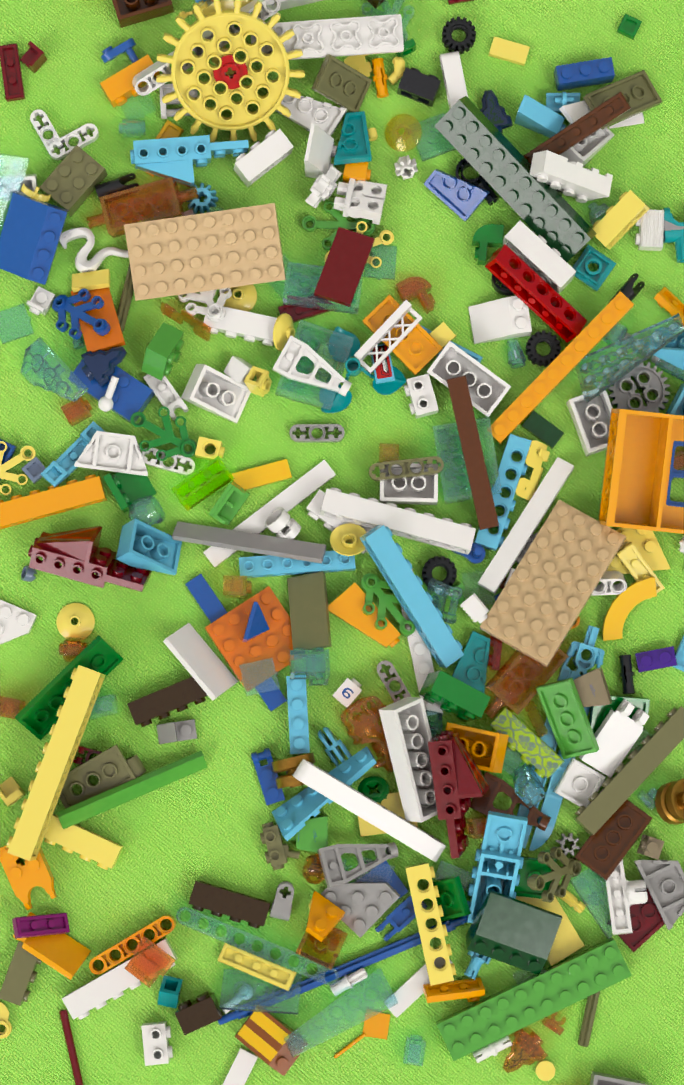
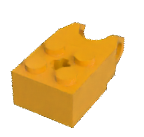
M6 846L0 848V862L15 896L23 902L27 910L33 908L30 894L31 890L36 886L44 888L51 899L57 897L54 889V877L41 847L36 860H25V865L20 863V857L7 853L9 848Z

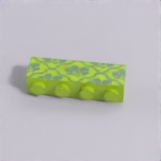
M505 708L490 724L493 727L491 731L509 735L507 746L512 751H519L522 754L520 758L529 765L531 763L536 767L534 771L541 778H544V776L550 778L565 762L510 709Z

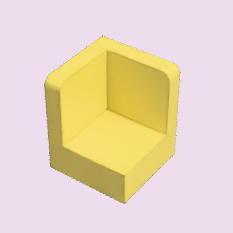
M9 777L0 784V798L7 807L13 805L26 795L13 777Z

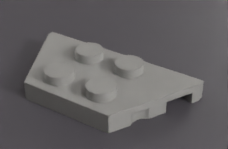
M635 860L634 863L646 883V887L667 930L672 929L673 924L684 912V872L677 860Z

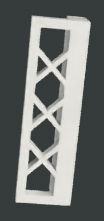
M407 300L399 306L354 354V358L358 359L360 365L370 374L423 319L411 308L412 304ZM408 312L416 318L412 324H404L403 317ZM402 327V335L399 338H391L390 331L393 328ZM381 341H389V349L387 351L378 352L377 345ZM367 355H376V362L370 368L363 360Z

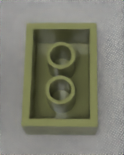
M76 145L39 188L43 194H51L50 200L58 207L67 209L68 215L71 217L95 190V186L99 185L108 174L103 166Z

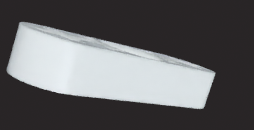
M150 448L149 451L142 452L146 465L185 476L192 475L196 470V465L191 458L181 455L172 456L174 464L166 467L163 461L157 464L158 460L151 459L148 461V458L145 457L150 452H153V455L156 457V452L159 449ZM163 451L159 452V454H162L160 459H163L165 453ZM177 459H181L179 463L184 465L190 462L192 469H188L187 472L181 466H178V470L175 469L178 463Z

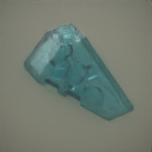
M40 337L25 350L20 373L32 385L42 387L48 392L52 391L58 396L73 402L77 401L89 390Z

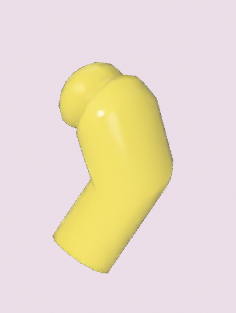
M399 56L394 57L392 60L394 72L388 77V81L392 85L403 76L405 71V61Z

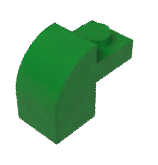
M487 224L475 232L471 246H479L475 247L474 259H478L477 265H485L487 247H502L504 225Z

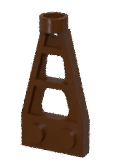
M488 772L485 773L484 777L489 784V789L483 797L473 798L470 808L488 816V811L514 815L513 810L516 804L521 803L529 809L527 825L538 827L543 831L546 830L551 819L550 816L540 812L504 780ZM499 792H504L511 798L512 804L508 810L494 808L493 802ZM539 817H542L540 823L538 824L537 819Z

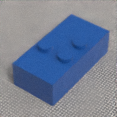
M83 359L68 379L73 385L99 402L100 398L106 394L111 377H118L119 380L112 397L114 405L111 410L129 423H131V415L135 412L142 413L155 395L152 389L118 366H115V373L109 377V382L100 387L95 379L90 381L82 370V367L85 366ZM136 416L134 421L136 422L140 416Z

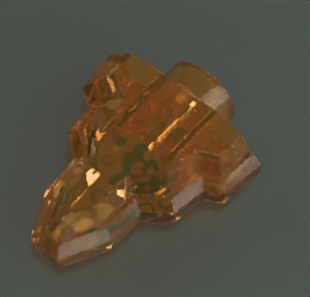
M523 1028L516 1031L511 1052L505 1058L503 1069L509 1073L518 1070L523 1064L531 1065L535 1061L541 1062L548 1056L541 1047L544 1043L534 1031L530 1034Z

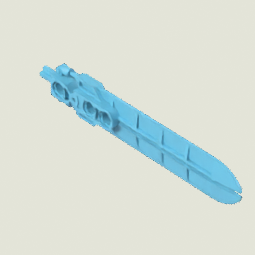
M588 625L584 642H571L557 681L568 678L575 679L586 674L587 670L594 667V664H597L596 668L603 665L605 652L594 647L600 628ZM584 649L590 651V658L588 660H584L581 657V652ZM573 656V663L576 666L574 671L567 666L570 658ZM584 707L586 715L588 716L590 707ZM546 717L540 738L555 751L557 742ZM558 750L557 754L562 758L561 752ZM571 758L563 759L565 762L550 777L546 792H543L547 778L545 776L541 778L534 771L536 767L534 765L531 767L523 797L538 809L541 796L543 795L544 800L540 812L551 817L545 831L535 827L529 847L531 851L542 846L552 834L563 799L562 796L553 791ZM520 803L517 816L527 817L529 809ZM539 817V818H538V820H537V823H538V824L540 823L542 817ZM527 825L522 847L524 849L532 829L530 825Z

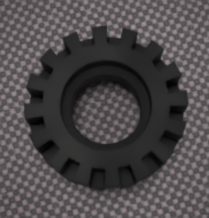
M457 17L456 20L451 18V21H447L443 27L442 43H444L445 48H449V52L453 50L464 54L465 50L468 52L470 47L472 48L476 37L475 26H472L470 20L467 22L465 17L463 20L460 17ZM454 30H463L466 38L461 42L455 41L451 35Z
M538 331L532 335L526 344L528 360H531L533 365L537 364L538 367H547L560 354L561 350L560 341L556 339L557 336H553L552 332L546 333L545 331ZM540 342H546L550 346V353L546 356L539 355L536 351V345Z
M445 556L430 558L422 570L423 582L433 591L447 590L453 585L457 577L455 564L449 558H445ZM437 566L445 568L447 572L446 578L442 581H437L432 577V570Z

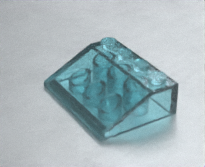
M300 319L294 337L309 345L342 376L354 338ZM303 356L297 363L296 370L300 373L310 374L315 366L308 357ZM319 368L315 378L327 383L331 379V374L323 368ZM281 375L275 395L331 410L336 392L290 380Z
M490 417L475 419L492 495L502 493ZM450 423L432 426L436 453L444 463L443 470L440 472L444 503L450 504L472 500L473 497L457 424Z

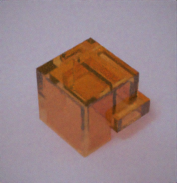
M144 936L132 951L135 955L124 969L150 988L159 975L164 976L176 959Z

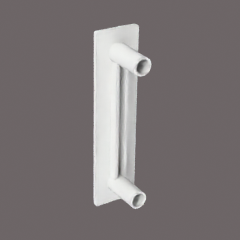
M401 14L280 22L273 26L278 36L287 30H294L295 35L283 42L286 52L302 49L303 55L290 60L325 58L327 54L339 57L404 51ZM251 35L252 44L256 41V37L254 35ZM265 45L261 50L263 53L269 54L272 51V47Z

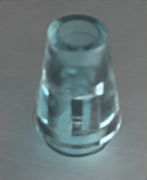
M518 339L507 341L508 364L510 367L516 369L525 366L526 357Z

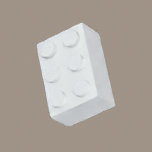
M273 129L265 136L266 138L262 143L256 142L250 147L251 150L248 154L242 153L235 159L236 162L233 170L247 188L292 153L294 146L281 129L277 131Z
M605 387L569 399L566 404L585 456L607 450L612 405Z
M412 463L410 469L412 472L418 473L421 471V465L419 463ZM424 464V472H428V467H433L434 470L438 468V464ZM393 465L391 472L394 475H399L402 472V467ZM385 466V470H380V473L386 472V477L389 476L388 466ZM438 474L380 481L379 503L437 505Z

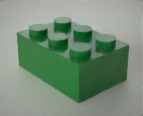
M441 670L428 674L419 695L424 697V701L440 705L441 710L457 714V718L464 722L482 718L491 698Z

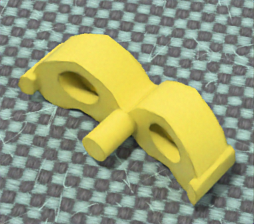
M24 183L20 190L25 195L42 202H49L51 194L38 193L40 188L37 186L35 191L26 187Z

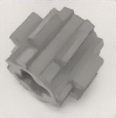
M561 833L562 839L556 840V842L559 843V847L565 855L569 852L574 856L573 850L575 848L580 849V847L576 846L579 838L572 839V833H569L568 837ZM565 840L572 841L570 849L563 847Z

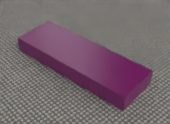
M67 913L15 917L12 919L15 939L70 932Z

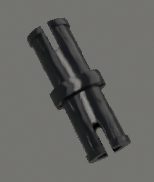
M631 655L619 656L621 669L619 677L622 678L623 694H634L633 676H635V672H632Z

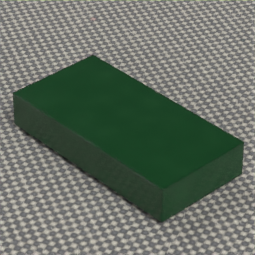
M534 410L522 425L524 429L552 449L564 434V432Z

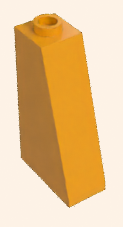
M353 583L328 605V610L331 614L383 647L387 648L390 646L392 648L400 641L398 637L401 634L386 617L387 626L385 629L378 630L375 628L378 612L375 604V611L371 615L363 613L362 608L365 605L366 594L356 583ZM366 606V610L368 612H371L372 608L370 606ZM378 621V625L380 627H383L384 623L382 621Z

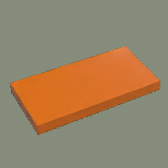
M109 287L88 290L91 293V298L86 302L74 303V306L91 302L93 297L100 296L104 300V306L100 309L95 308L86 311L85 313L95 319H105L110 324V331L108 334L100 336L94 331L93 326L79 319L87 352L108 351L111 348L126 345ZM71 291L72 296L78 294V292L73 293V291Z

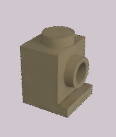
M643 834L637 853L659 860L665 841Z

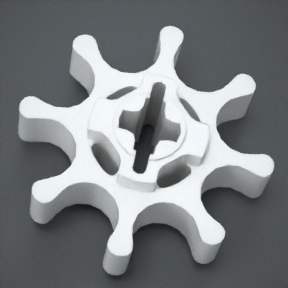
M331 166L326 174L319 175L310 188L312 193L305 202L316 209L322 200L325 201L332 195L338 185L335 182L342 173L334 166Z

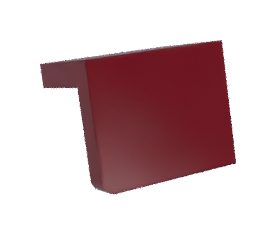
M30 41L28 43L29 50L21 57L20 61L32 72L36 73L47 61L44 52Z

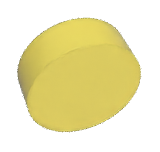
M541 1060L537 1063L535 1072L539 1079L549 1081L555 1075V1067L552 1062Z

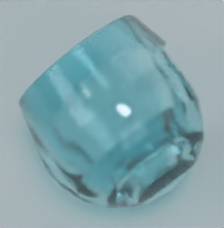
M152 495L134 500L129 508L130 520L136 518L150 526L160 524L166 518L160 503Z

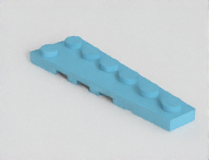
M366 746L328 774L351 786L354 781H357L377 762L370 749ZM308 786L272 811V814L282 836L288 841L306 825L305 822L311 816L316 817L320 813V808L327 802L330 804L333 801Z

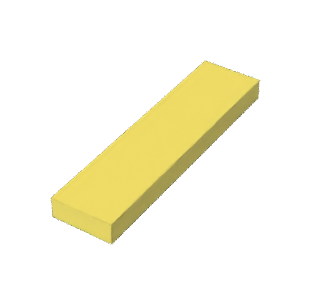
M226 942L217 959L218 962L286 991L290 990L297 974L290 969Z

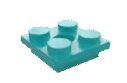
M588 244L572 268L576 270V278L595 291H598L617 263ZM595 263L598 266V270L596 272L590 271L588 264Z

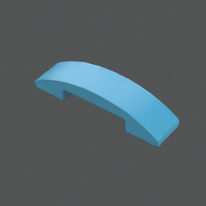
M93 421L80 434V437L41 473V476L52 486L56 487L78 468L74 464L96 431H105Z

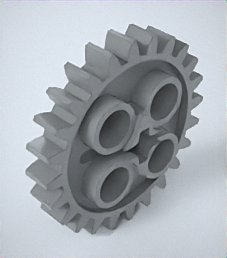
M643 360L639 362V365L632 361L631 367L628 363H625V370L619 367V374L614 372L612 376L616 380L610 379L609 383L613 386L608 387L607 390L613 392L608 397L614 399L611 405H616V409L660 413L658 409H665L662 403H668L669 401L665 396H669L670 392L665 391V389L669 388L670 385L664 384L668 378H661L663 371L656 372L657 365L650 368V362L643 366ZM639 375H645L648 382H640ZM631 376L634 377L635 383L631 380ZM622 383H628L631 390H623ZM636 389H638V390H641V389H642L643 392H642L641 395H640V393H637V394H636V393H635V390H636ZM647 392L655 393L656 399H648ZM630 400H636L639 403V407H631Z

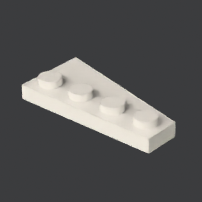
M285 95L281 102L282 105L291 111V116L286 118L310 131L311 124H315L329 136L333 134L347 112L346 108L332 106L330 103L316 101L307 96H301L299 99Z

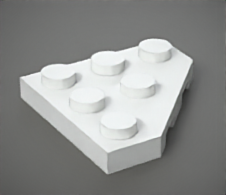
M0 600V645L29 634L37 615Z

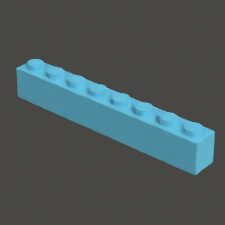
M377 525L361 536L360 540L439 667L447 668L464 655L462 652L463 647L452 636L453 631L451 627L444 623L441 611L434 607L431 595L427 591L425 592L421 586L423 585L422 580L413 573V566L402 555V548L392 539L391 530L387 526Z

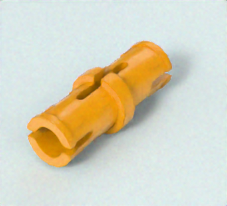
M375 58L371 60L374 72L372 78L376 85L377 98H385L389 96L384 60L383 58Z

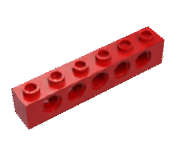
M506 244L493 253L485 267L567 343L580 334L587 320Z

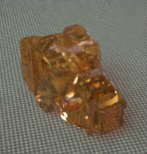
M375 696L360 698L342 712L341 721L347 729L348 736L354 740L353 744H372L371 747L378 758L377 763L372 766L373 769L383 767L388 772H393L382 722L379 719L381 718L379 709L386 707V705H383L380 699ZM367 701L370 703V709L367 708Z

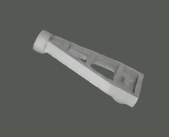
M395 842L387 844H335L317 850L327 888L347 883L384 861L398 857V848ZM373 850L376 860L365 864L361 852ZM344 853L355 854L358 861L357 867L350 871H345L341 855Z

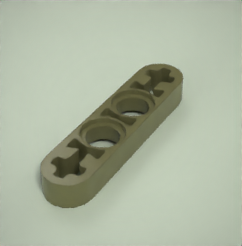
M438 456L374 463L369 468V476L374 481H386L436 475L443 470L444 463ZM434 460L437 464H440L437 470H434L433 467H428V472H424L425 466L423 461H427L426 465H431ZM412 463H419L421 471L418 473L412 472L410 469ZM385 466H388L389 476L386 477V472L380 473V477L372 474V471H375V467H379V470H385ZM392 466H401V474L394 475L391 472Z

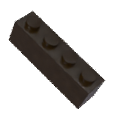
M190 677L132 701L127 705L135 725L141 724V727L152 724V719L159 717L162 720L169 717V712L177 710V712L188 709V704L194 702L195 705L205 702V697L208 695L196 680Z
M199 880L195 881L189 904L193 905L192 908L195 910L203 911L208 909L211 910L212 915L222 917V914L230 916L229 920L238 923L244 920L249 922L248 925L254 928L264 926L271 902Z

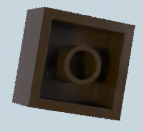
M208 991L198 995L196 1001L191 1002L187 1000L179 1004L180 1006H178L175 1012L184 1035L221 1019L223 1015L214 992L209 994Z

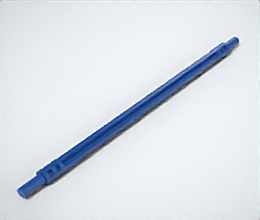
M468 915L454 920L449 919L441 923L442 925L446 924L448 933L455 930V927L467 923ZM419 932L297 982L291 986L289 991L281 989L237 1007L235 1011L223 1015L218 1020V1023L222 1025L237 1018L240 1020L251 1015L258 1004L266 1009L343 977L345 974H350L421 944Z

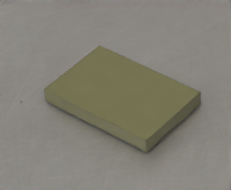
M327 54L312 86V90L339 106L346 108L349 112H358L372 80L334 56Z

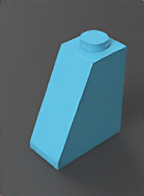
M524 95L516 115L515 124L549 138L566 127L563 124L565 119L563 116L531 97Z

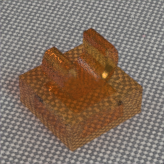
M558 1012L551 1014V1019L545 1017L542 1023L560 1036L564 1031V1028L560 1025L565 1023L566 1017L563 1016L560 1021H556L555 1016Z

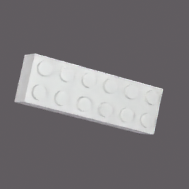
M405 697L379 709L405 819L406 821L422 823L437 815L428 741L432 739L423 698Z

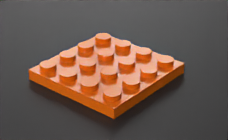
M269 586L204 628L246 692H249L310 652H293L290 616ZM254 602H258L269 630L247 642H243L252 605Z

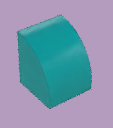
M164 975L157 1005L177 1009L183 979Z

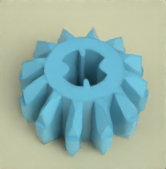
M200 183V188L194 185V191L188 190L190 196L186 197V201L189 202V209L194 208V214L198 213L199 210L200 214L204 213V211H207V213L211 212L210 207L216 209L215 202H218V197L215 195L217 192L216 190H211V185H207L204 188V183ZM200 197H205L204 202H200Z

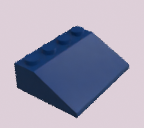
M13 192L0 235V269L46 285L68 210Z

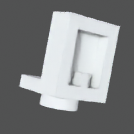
M38 286L31 300H28L26 303L30 308L29 311L38 316L40 313L45 316L56 295Z

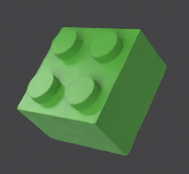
M163 322L146 348L141 371L161 381L165 375H169L173 368V362L177 363L182 352L180 350L184 345V340H182L184 332Z

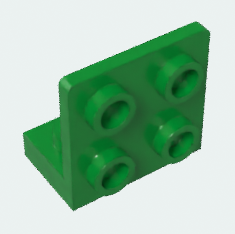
M120 472L112 476L110 473L103 476L124 513L157 494L147 476Z

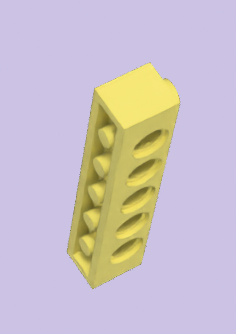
M428 862L405 867L430 985L454 981L453 976L456 975L454 963L450 964L449 960L452 951L450 944H446L445 936H448L446 924L442 925L440 918L444 916L442 905L437 904L436 898L440 897L437 885L433 886L432 878H435L433 866L429 867ZM420 879L428 881V887L424 890L419 889L417 886ZM426 898L431 899L433 903L429 909H424L421 905L422 901ZM427 919H436V926L428 928L426 926ZM434 937L441 940V944L437 948L430 946V941ZM437 957L445 959V964L442 967L434 965Z

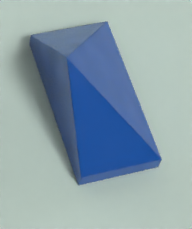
M254 602L252 605L243 642H247L269 630L258 602Z

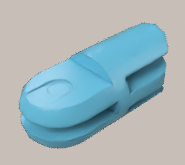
M324 727L323 730L332 742V745L321 730L318 731V736L326 747L325 752L336 767L340 763L331 750H333L342 763L346 761L338 745L348 759L352 757L341 739L337 740L329 728Z

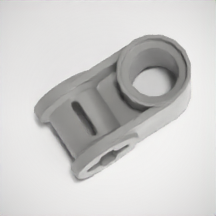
M283 881L278 885L270 917L289 921L294 896V887L290 882ZM285 886L288 887V891H291V893H287L286 896H284L283 892L280 891V889H284Z

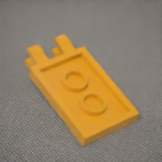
M30 912L27 916H36V915H35L34 913ZM67 934L16 939L24 943L22 945L23 949L70 980L91 952V950Z

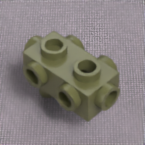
M273 822L262 824L263 832L260 833L262 844L267 846L268 851L265 852L267 864L271 863L273 870L284 868V864L288 862L287 857L299 859L300 851L289 850L288 843L282 842L277 824L274 825Z

